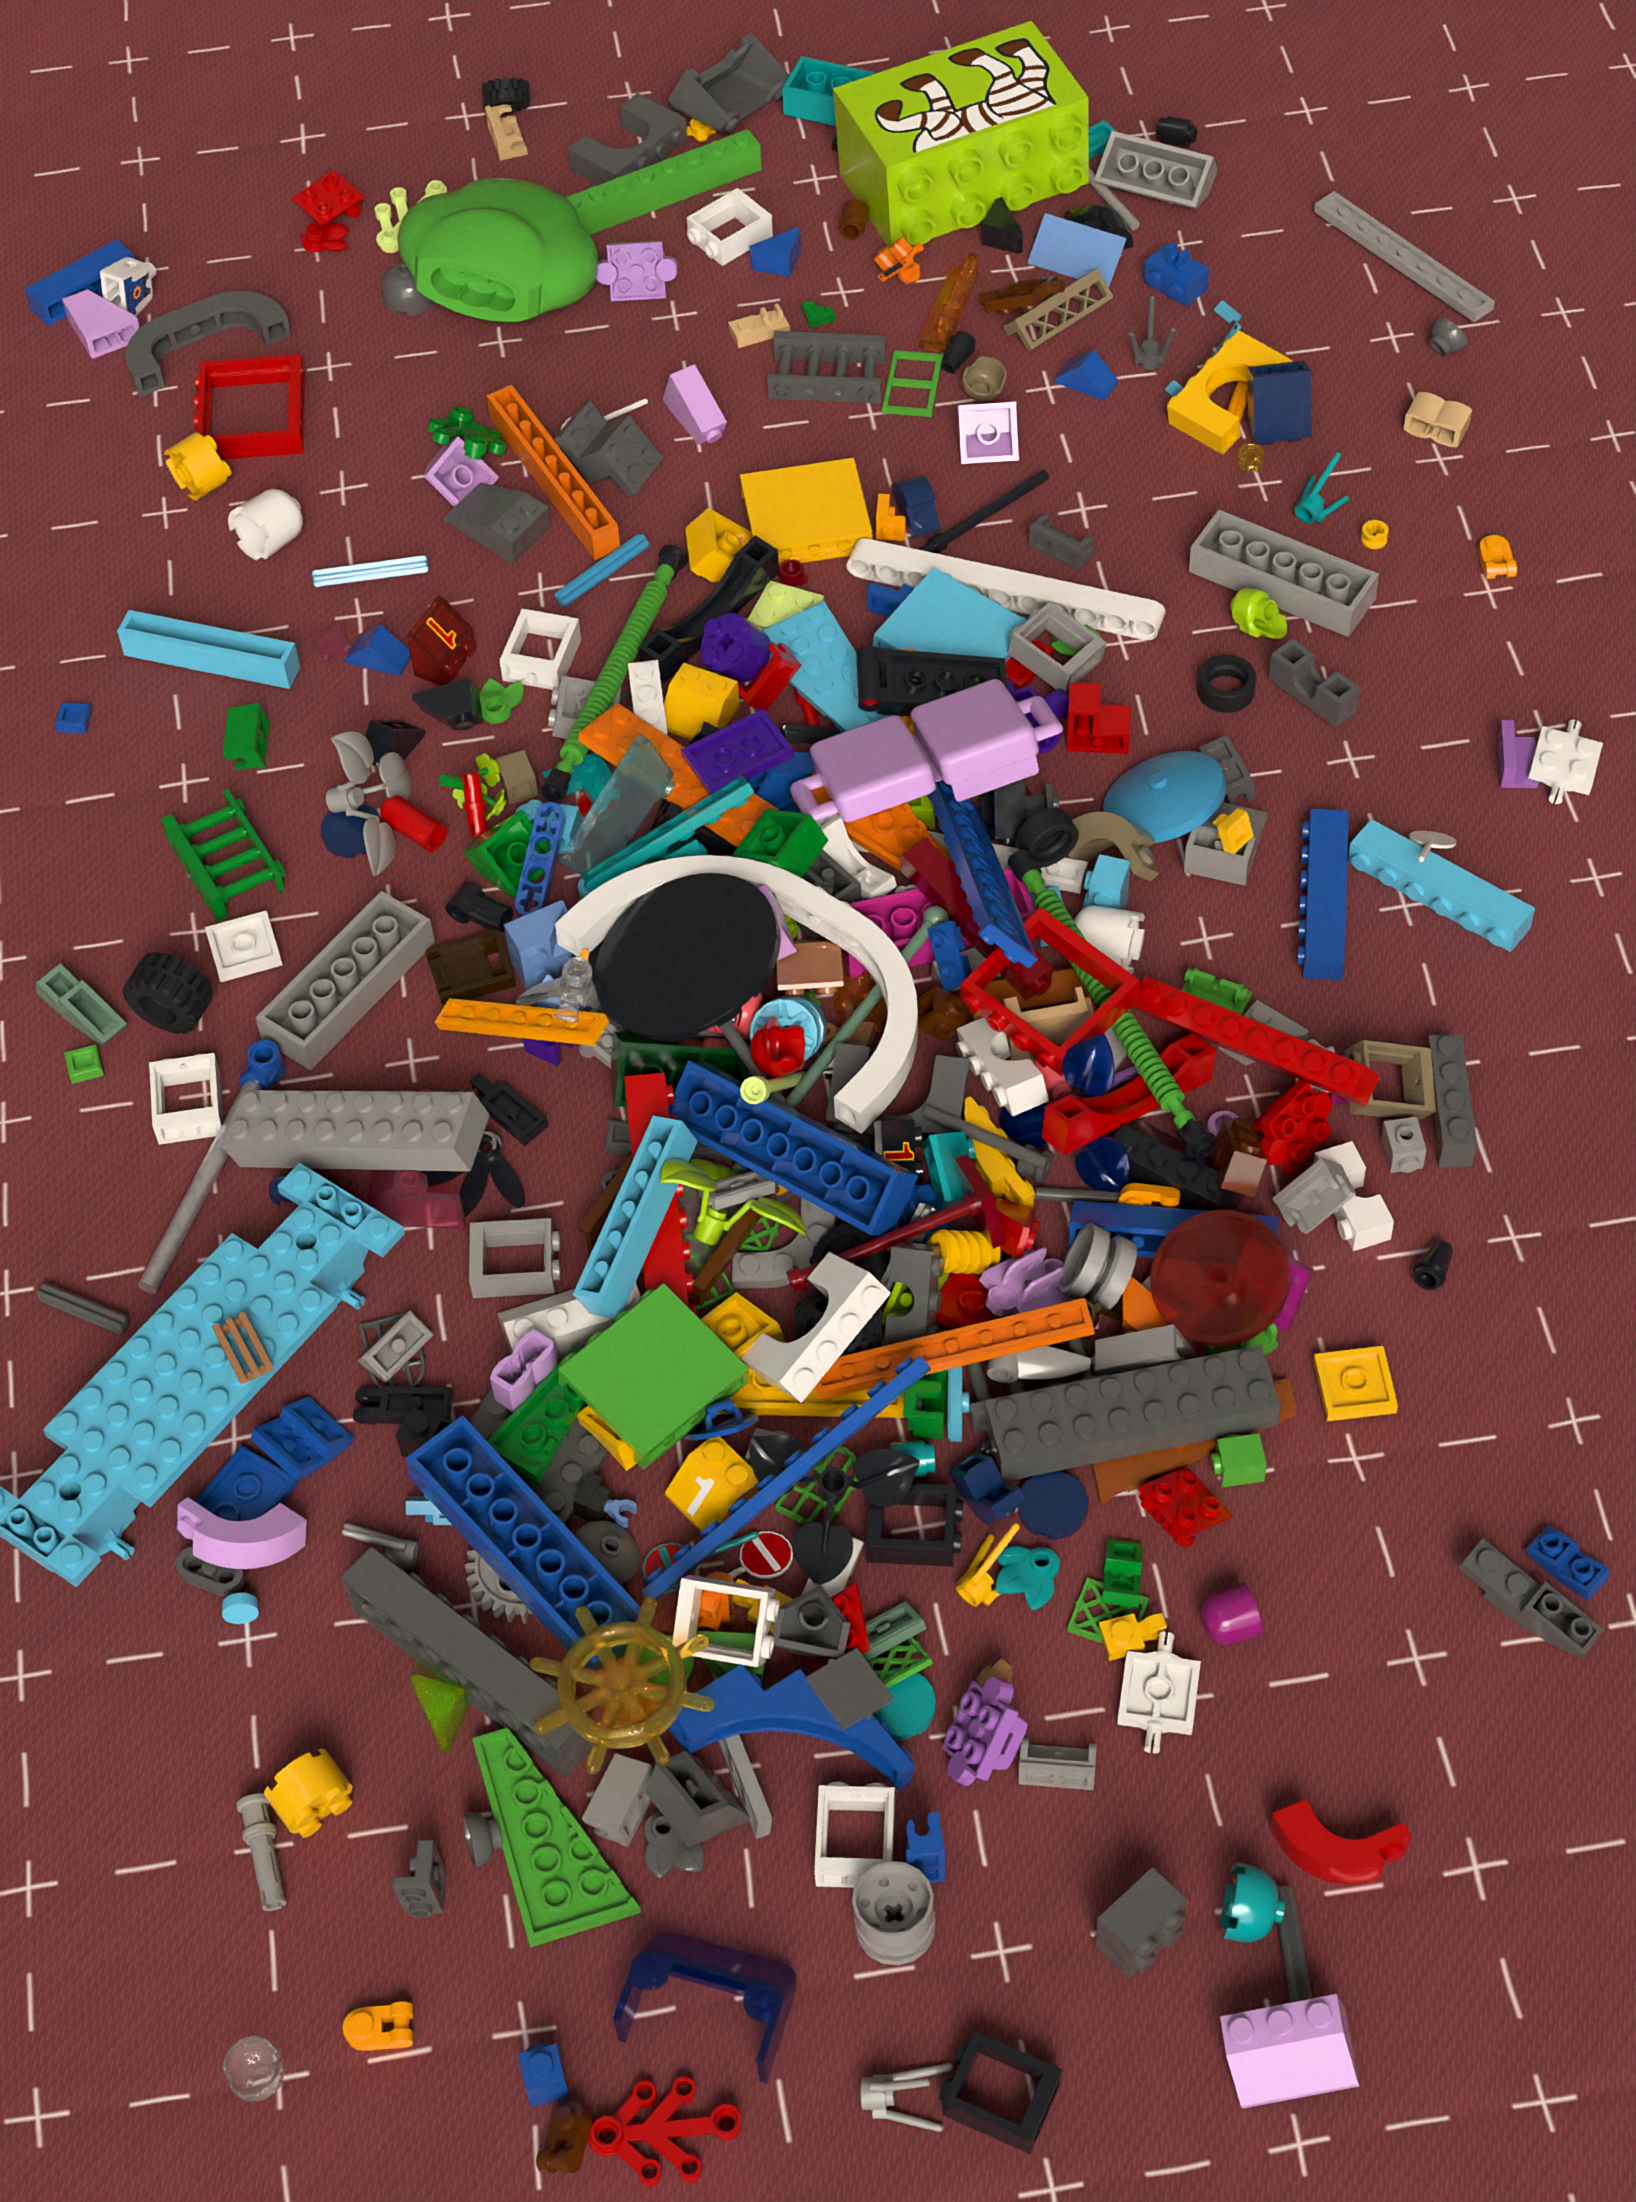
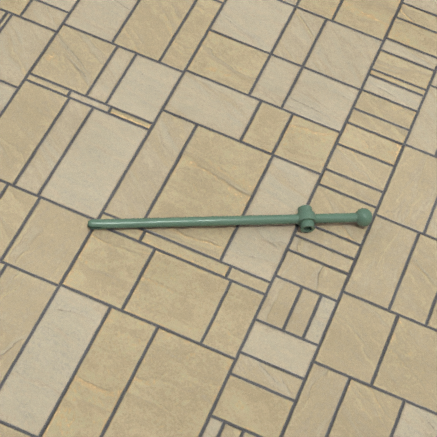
M930 906L925 910L923 915L924 923L900 952L907 965L929 938L927 929L948 921L947 912L940 906ZM877 983L785 1099L791 1108L795 1109L835 1058L837 1043L846 1044L883 997ZM738 1162L732 1167L740 1175L744 1174L748 1169Z

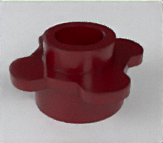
M793 559L782 562L777 574L780 577L779 583L791 587L806 584L808 576L803 572L804 565Z

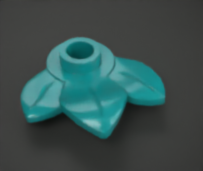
M1013 1546L1002 1551L997 1561L1004 1568L997 1577L996 1592L999 1594L1024 1592L1026 1602L1032 1611L1044 1606L1054 1594L1053 1579L1060 1570V1560L1057 1554L1045 1547L1029 1550L1021 1546ZM1043 1560L1047 1561L1048 1564L1040 1567L1036 1565V1562Z

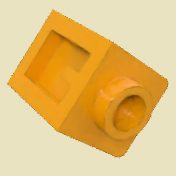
M878 494L876 540L904 541L906 518L904 516H895V506H890V494Z

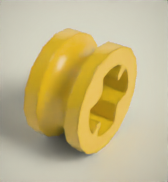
M1380 520L1366 522L1362 527V544L1369 549L1384 547L1388 539V526Z

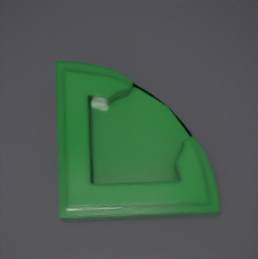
M812 301L801 302V311L809 328L836 321V314L830 307L826 306L825 308L815 305V302Z

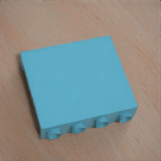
M933 567L873 636L872 646L882 649L900 650L914 648L915 651L1005 658L1007 662L1011 657L1008 654L1011 642L1009 636L1017 625L1020 624L1022 626L1028 620L1006 609L1000 603L978 593L974 588L957 581L951 575Z

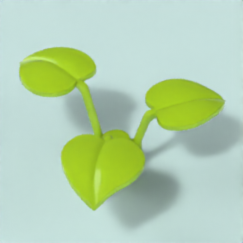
M671 1158L664 1163L661 1169V1184L678 1183L703 1190L698 1222L692 1233L696 1239L703 1243L717 1245L723 1230L729 1232L732 1225L750 1208L762 1216L794 1229L803 1237L806 1234L801 1216L792 1207L771 1198L761 1196L758 1200L749 1199L729 1220L726 1217L728 1213L726 1209L714 1210L712 1205H708L709 1193L716 1190L717 1181L740 1175L730 1167L714 1164L711 1161L700 1158H693L690 1163L681 1159Z

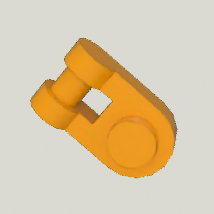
M1499 535L1484 537L1479 545V559L1484 578L1495 579L1497 575H1505L1506 578L1516 577L1517 565L1515 559H1513L1508 541Z
M1130 1183L1121 1189L1118 1204L1176 1208L1180 1203V1191L1173 1187ZM1153 1201L1160 1202L1162 1206L1152 1205Z
M395 2002L387 2006L362 2007L353 2010L347 2015L343 2023V2033L346 2041L354 2049L362 2051L405 2048L413 2045V2031L409 2029V2020L413 2018V2004L409 2002ZM394 2022V2029L390 2032H384V2023Z

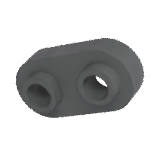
M193 1546L181 1551L176 1558L175 1566L181 1580L205 1591L227 1597L238 1593L245 1584L243 1569L225 1568L207 1563L193 1555ZM194 1566H202L196 1572L191 1571ZM225 1578H233V1580L229 1583H222V1581Z

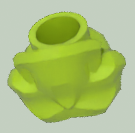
M1248 587L1241 589L1232 599L1230 605L1232 617L1235 623L1239 624L1241 631L1257 638L1264 635L1273 639H1281L1286 636V616L1279 613L1278 605L1274 600L1270 599L1267 592Z

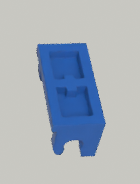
M939 1812L928 1813L927 1827L929 1828V1833L925 1836L917 1835L914 1831L915 1824L913 1820H909L906 1827L909 1849H906V1863L919 1869L929 1880L930 1884L945 1882V1847Z

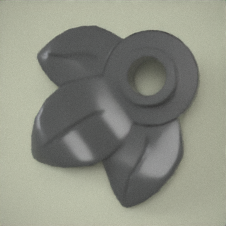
M661 1812L651 1815L644 1825V1837L648 1843L644 1857L648 1869L659 1879L663 1878L672 1866L687 1872H702L704 1854L700 1843H704L711 1838L688 1847ZM666 1825L670 1831L667 1834H660L656 1831V1827Z

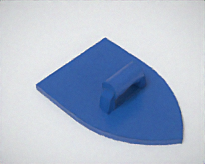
M730 1398L706 1406L705 1426L692 1429L683 1438L703 1440L736 1433L755 1424L759 1420L758 1415L752 1412L741 1414ZM722 1409L727 1411L728 1414H734L732 1417L712 1423V1419H715L717 1413Z

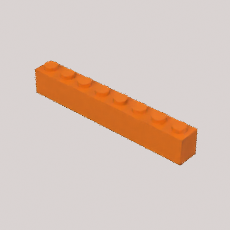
M510 385L486 395L490 421L502 434V437L592 558L596 561L619 548L618 524L515 388Z

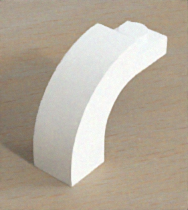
M834 814L815 821L829 840L823 850L861 883L862 900L886 896L888 892L897 887L893 875L871 865L858 853L851 843L843 820L839 815Z

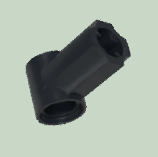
M464 882L445 905L448 915L459 923L467 924L469 921H472L490 930L499 929V932L503 933L505 932L504 924L510 922L513 916L511 907L486 897L482 889L471 882Z

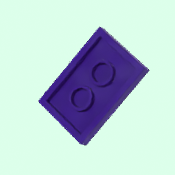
M763 708L681 749L683 759L709 794H712L741 775L746 780H749L794 757L793 748Z

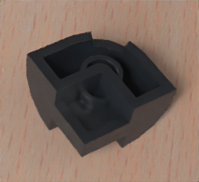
M1091 204L1066 210L1064 219L1127 238L1123 249L1133 247V238L1124 219L1115 209L1107 204Z

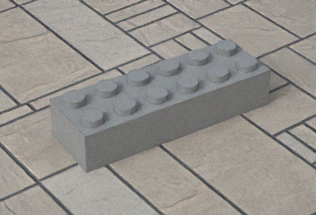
M1222 510L1216 512L1190 549V573L1237 592L1248 587L1261 589L1268 593L1270 599L1276 602L1279 609L1347 637L1351 635L1376 599L1378 573Z
M381 891L255 1017L261 1039L275 1042L281 1053L307 1069L312 1070L423 956L425 951L435 943L430 919Z

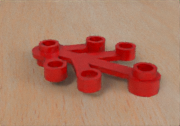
M682 2076L674 2081L672 2091L643 2124L629 2125L641 2108H650L657 2101L655 2085L650 2081L643 2080L634 2086L633 2094L614 2116H602L592 2123L588 2143L597 2155L603 2157L617 2155L638 2173L639 2180L644 2186L654 2187L662 2180L661 2165L654 2159H646L629 2144L645 2141L678 2169L679 2176L683 2181L693 2183L702 2175L701 2161L695 2155L686 2154L670 2139L714 2134L718 2139L732 2140L742 2130V2117L740 2111L735 2106L721 2104L713 2110L710 2117L668 2121L682 2104L691 2103L697 2094L695 2082L689 2077ZM682 2085H688L692 2089L688 2095L682 2096L677 2093L678 2088ZM643 2089L652 2091L651 2097L646 2100L640 2099L638 2094ZM724 2120H731L734 2123L733 2128L728 2131L722 2130L719 2126ZM606 2132L615 2134L614 2140L610 2143L601 2141V2136ZM688 2163H694L697 2166V2170L693 2174H686L682 2171L683 2167ZM648 2167H653L657 2169L656 2176L650 2179L643 2176L644 2170Z

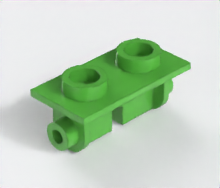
M1199 968L1187 970L1184 977L1186 983L1182 991L1242 1015L1252 995V991L1246 989L1245 984L1241 983L1239 985L1221 979V981L1215 979L1216 976L1201 972Z

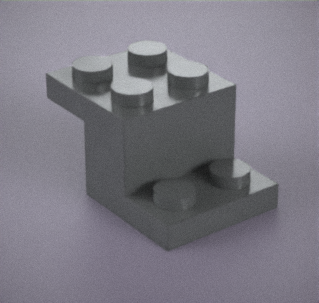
M590 400L584 402L554 438L555 442L589 483L611 476L627 497H631L638 492L664 459L629 414L607 422Z

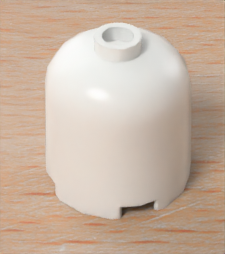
M269 489L230 511L228 524L231 531L235 529L240 538V541L237 542L238 546L246 555L254 560H258L259 558L267 559L295 539L301 532L303 516L300 504L295 498L283 490Z
M1090 905L1083 908L1075 917L1074 922L1085 937V940L1133 974L1134 969L1130 967L1132 959L1139 960L1145 930L1139 929V921L1143 922L1145 915L1141 912L1099 905Z

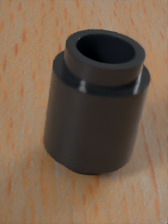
M1171 116L1160 118L1156 128V138L1162 140V143L1186 148L1191 143H1195L1198 134V128L1195 127L1193 120Z

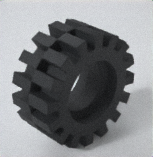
M506 77L502 80L499 78L495 79V81L489 80L482 85L484 109L485 106L489 105L490 107L507 104L512 107V111L509 113H513L515 110L522 111V109H527L531 105L529 83L527 80L524 81L521 78L517 80L514 77L508 79Z

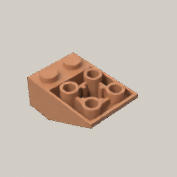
M828 939L793 941L797 952L777 961L778 990H785V995L805 994L804 989L817 988L818 993L837 992V987L844 986L841 947Z

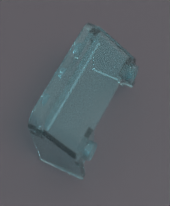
M638 733L585 815L559 862L581 875L626 847L655 802H659L661 797L665 799L668 797L676 782L671 780L674 773L650 739Z

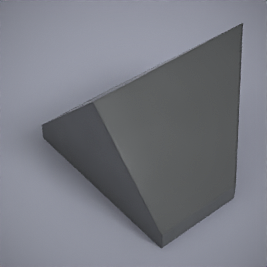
M819 1585L779 1607L772 1633L774 1637L773 1645L805 1657L836 1660L845 1653L850 1623L842 1615L823 1587Z

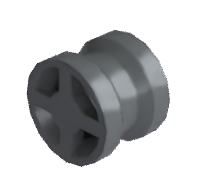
M1027 1143L1025 1145L1026 1148L1049 1157L1048 1165L1045 1170H1042L1019 1160L1016 1172L1021 1177L1029 1175L1034 1177L1036 1182L1044 1183L1051 1169L1054 1153L1049 1150L1043 1152L1036 1150L1034 1145Z

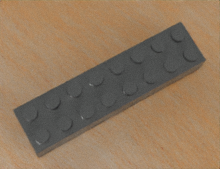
M1262 1345L985 1400V1423L998 1471L1005 1482L1173 1448L1179 1445L1222 1438L1230 1434H1241L1276 1427L1279 1422L1281 1404Z
M370 1547L341 1577L351 1610L500 1728L508 1727L518 1742L565 1779L593 1750L595 1742L592 1733L593 1727L589 1719L590 1712L579 1700L573 1699L570 1701L562 1695V1690L553 1680L545 1677L544 1680L534 1673V1668L526 1659L521 1656L515 1658L509 1654L506 1646L500 1639L494 1635L487 1637L480 1631L479 1625L473 1618L467 1614L460 1616L453 1610V1606L448 1599L439 1593L433 1595L426 1589L425 1583L416 1574L410 1573L407 1575L400 1569L399 1563L386 1552L380 1554L373 1547Z

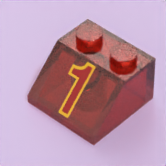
M439 595L407 634L414 676L439 686L449 684L452 678H456L462 665L468 658L474 655L476 650L473 627L444 597Z

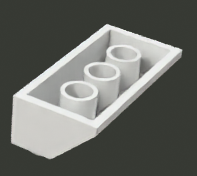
M636 1282L623 1311L627 1310L629 1312L638 1304L641 1298ZM575 1289L497 1313L511 1355L517 1342L525 1334L532 1330H537L554 1341L557 1359L565 1357L574 1346L582 1350L586 1347V1343L592 1335L599 1331L603 1333L612 1325L614 1319L589 1314L573 1295Z

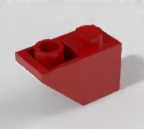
M997 1198L995 1204L1006 1244L1000 1246V1249L1012 1257L1020 1259L1023 1257L1025 1249L1032 1251L1040 1221L1034 1220L1037 1209Z

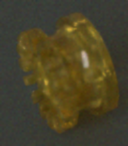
M1257 444L1243 445L1238 451V467H1241V470L1245 469V472H1248V470L1250 472L1253 470L1256 472L1257 469L1260 470L1264 463V450Z

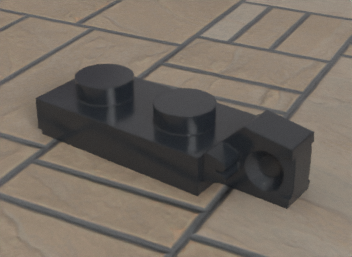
M480 1073L469 1081L472 1087L471 1092H474L490 1114V1117L522 1145L526 1146L549 1127L547 1118L505 1082H495L492 1084Z

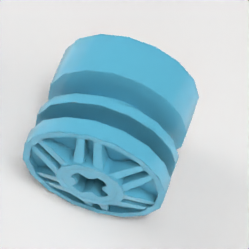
M802 994L776 997L759 1009L751 1022L750 1040H752L755 1032L763 1027L771 1016L777 1018L782 1028L791 1025L801 1026L805 1031L804 1061L821 1048L826 1038L827 1022L823 1010L814 1000Z

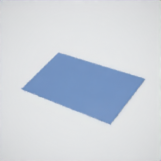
M1045 213L1027 263L1076 279L1098 268L1109 288L1127 238Z

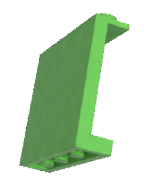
M663 1283L656 1290L650 1289L644 1293L639 1299L638 1304L629 1312L624 1310L618 1314L613 1320L612 1325L603 1333L599 1331L592 1335L587 1341L586 1347L577 1354L571 1353L565 1357L559 1365L558 1377L559 1384L562 1387L568 1384L634 1452V1461L645 1470L705 1419L706 1406L730 1399L748 1384L749 1368Z

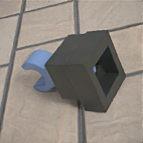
M591 1472L573 1499L574 1515L586 1521H603L608 1513L610 1517L614 1518L617 1525L622 1528H628V1518L621 1516V1512L630 1511L634 1514L637 1513V1505L632 1500H612L611 1490L603 1487V1478Z

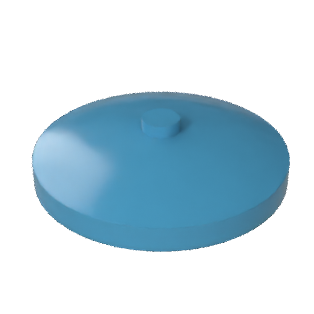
M1176 751L1161 754L1147 759L1125 772L1109 789L1104 800L1103 812L1114 813L1142 826L1153 837L1154 843L1168 841L1196 829L1217 811L1226 795V779L1219 763L1204 753Z

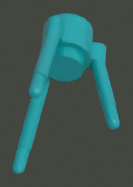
M1339 452L1334 455L1312 491L1311 489L1316 477L1312 475L1307 482L1299 502L1294 507L1295 515L1302 522L1311 524L1317 520L1321 523L1328 514L1349 500L1348 496H1344L1323 510L1324 500L1318 494L1341 457Z

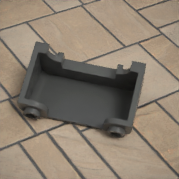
M749 33L741 39L742 44L738 51L731 49L726 57L700 74L693 68L684 72L671 93L668 103L674 110L721 133L725 131L730 133L742 120L774 100H777V102L783 99L782 88L790 75L755 36Z

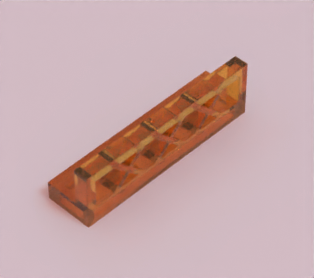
M970 253L963 268L951 266L919 337V348L946 352L949 339L955 333L978 281V254Z

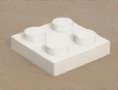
M266 910L205 927L220 982L283 965Z

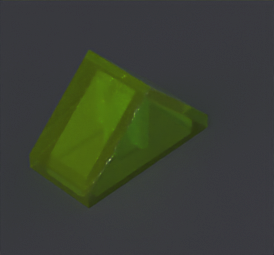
M418 1674L411 1676L410 1680L418 1702L442 1753H446L451 1749L469 1706L466 1691L464 1688Z

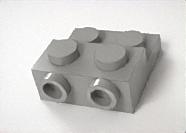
M561 676L560 686L553 687L550 705H556V710L550 709L547 727L553 728L552 736L567 739L595 685V681ZM621 687L610 708L616 703H620Z

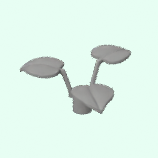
M344 732L330 739L337 748L343 770L350 781L338 785L336 788H330L326 793V803L329 810L333 813L346 811V816L354 815L367 819L363 827L364 843L372 876H377L390 865L395 857V837L388 823H380L378 816L355 809H358L363 804L364 794L383 789L386 790L387 798L399 795L407 800L411 793V777L402 757L395 752H389L381 757L379 763V774L383 781L382 784L364 789L354 786L355 784L366 782L370 776L368 768L372 766L374 756L372 747L364 735L358 732Z

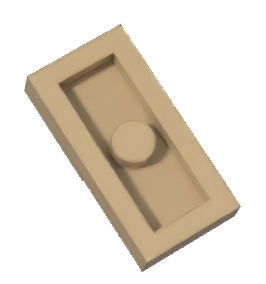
M778 303L775 304V310L767 312L763 307L760 309L759 315H751L728 322L729 332L738 348L772 339L774 331H790V325Z

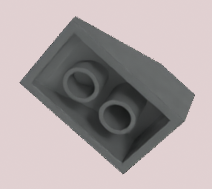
M480 482L444 516V521L510 564H514L549 530V507L526 492Z

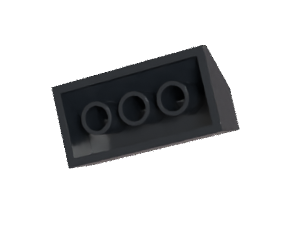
M1139 1119L1122 1124L1106 1146L1105 1171L1129 1183L1150 1184L1178 1189L1180 1191V1203L1176 1207L1180 1209L1233 1213L1245 1197L1243 1194L1220 1187L1217 1176L1221 1167L1213 1165L1210 1155L1203 1159L1187 1157L1184 1150L1185 1145L1181 1140Z

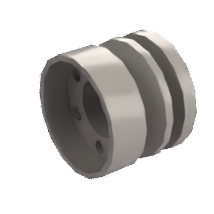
M894 1861L874 1865L861 1875L854 1887L852 1898L855 1932L860 1947L870 1958L882 1964L902 1965L915 1961L927 1952L934 1940L936 1926L934 1894L929 1880L919 1869L904 1862Z

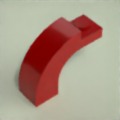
M1307 1799L1272 1813L1270 1830L1279 1846L1298 1867L1312 1876L1339 1884H1362L1380 1879L1384 1860L1386 1863H1391L1402 1858L1408 1850L1411 1834L1404 1822L1364 1839L1351 1840L1338 1837L1329 1832L1320 1823Z

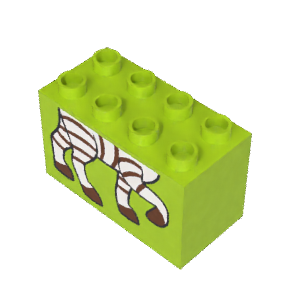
M1032 21L833 88L840 175L855 198L868 205V217L888 248L902 236L911 246L918 242L923 245L932 238L961 228L974 227L984 220L993 203L998 198H1002L1009 211H1019L1032 203L1060 193H1071L1080 186L1089 184L1088 96Z

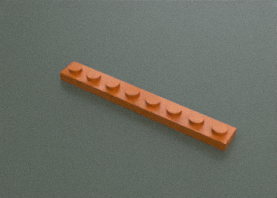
M1082 1298L840 1356L815 1387L818 1399L823 1400L873 1388L882 1380L888 1384L898 1375L894 1370L909 1357H912L915 1361L921 1356L930 1366L931 1370L927 1374L1093 1335L1094 1326L1086 1299Z

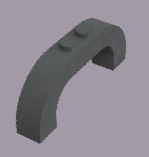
M229 291L209 296L159 316L140 327L127 344L125 359L133 388L139 397L164 388L165 384L158 364L164 355L225 329L241 327L253 330L260 336L266 346L290 337L291 331L287 314L277 302L265 295L250 291Z

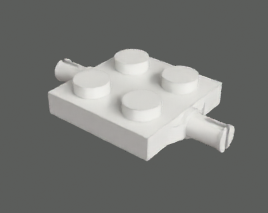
M1570 720L1566 732L1542 726L1528 778L1543 782L1552 787L1549 796L1551 803L1554 802L1557 795L1555 804H1560L1564 791H1575L1589 795L1593 785L1603 743L1578 736L1581 728V722L1578 720L1574 729L1575 720Z
M1166 1632L1159 1633L1157 1652L1139 1653L1127 1651L1117 1725L1138 1727L1146 1730L1144 1750L1150 1753L1152 1739H1154V1754L1160 1752L1162 1733L1172 1732L1192 1735L1201 1661L1182 1659L1172 1654L1175 1636L1168 1632L1167 1645H1164Z

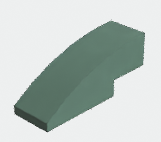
M61 963L36 982V993L51 1008L79 1031L102 1046L127 1026V1023L83 980L79 982Z

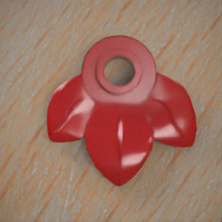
M315 221L306 226V231L301 234L300 240L303 248L309 252H321L324 249L332 251L344 250L348 248V244L342 239L350 233V229L340 223L325 224L321 227Z

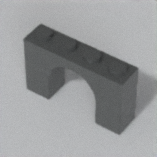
M637 93L620 107L622 128L644 139V141L631 148L615 149L584 135L567 149L570 170L600 185L641 168L659 163L687 140L686 118Z
M837 1043L826 1122L829 1128H833L838 1133L853 1134V1131L856 1130L835 1118L834 1096L869 1061L873 1055L870 1047ZM936 1055L931 1090L924 1104L914 1112L906 1115L896 1116L882 1112L874 1121L914 1120L915 1127H921L922 1139H927L928 1136L934 1134L955 1132L923 1118L922 1115L926 1106L929 1105L963 1120L971 1068L969 1059ZM873 1122L864 1131L866 1135L872 1136V1138H874Z

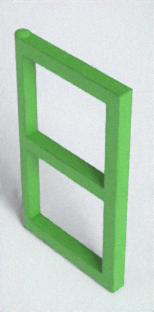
M894 350L881 412L883 414L932 417L943 354ZM898 359L936 362L932 381L894 378ZM892 386L931 389L927 409L888 406Z

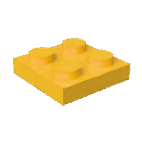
M1384 1346L1314 1354L1313 1363L1327 1422L1397 1413L1398 1403Z

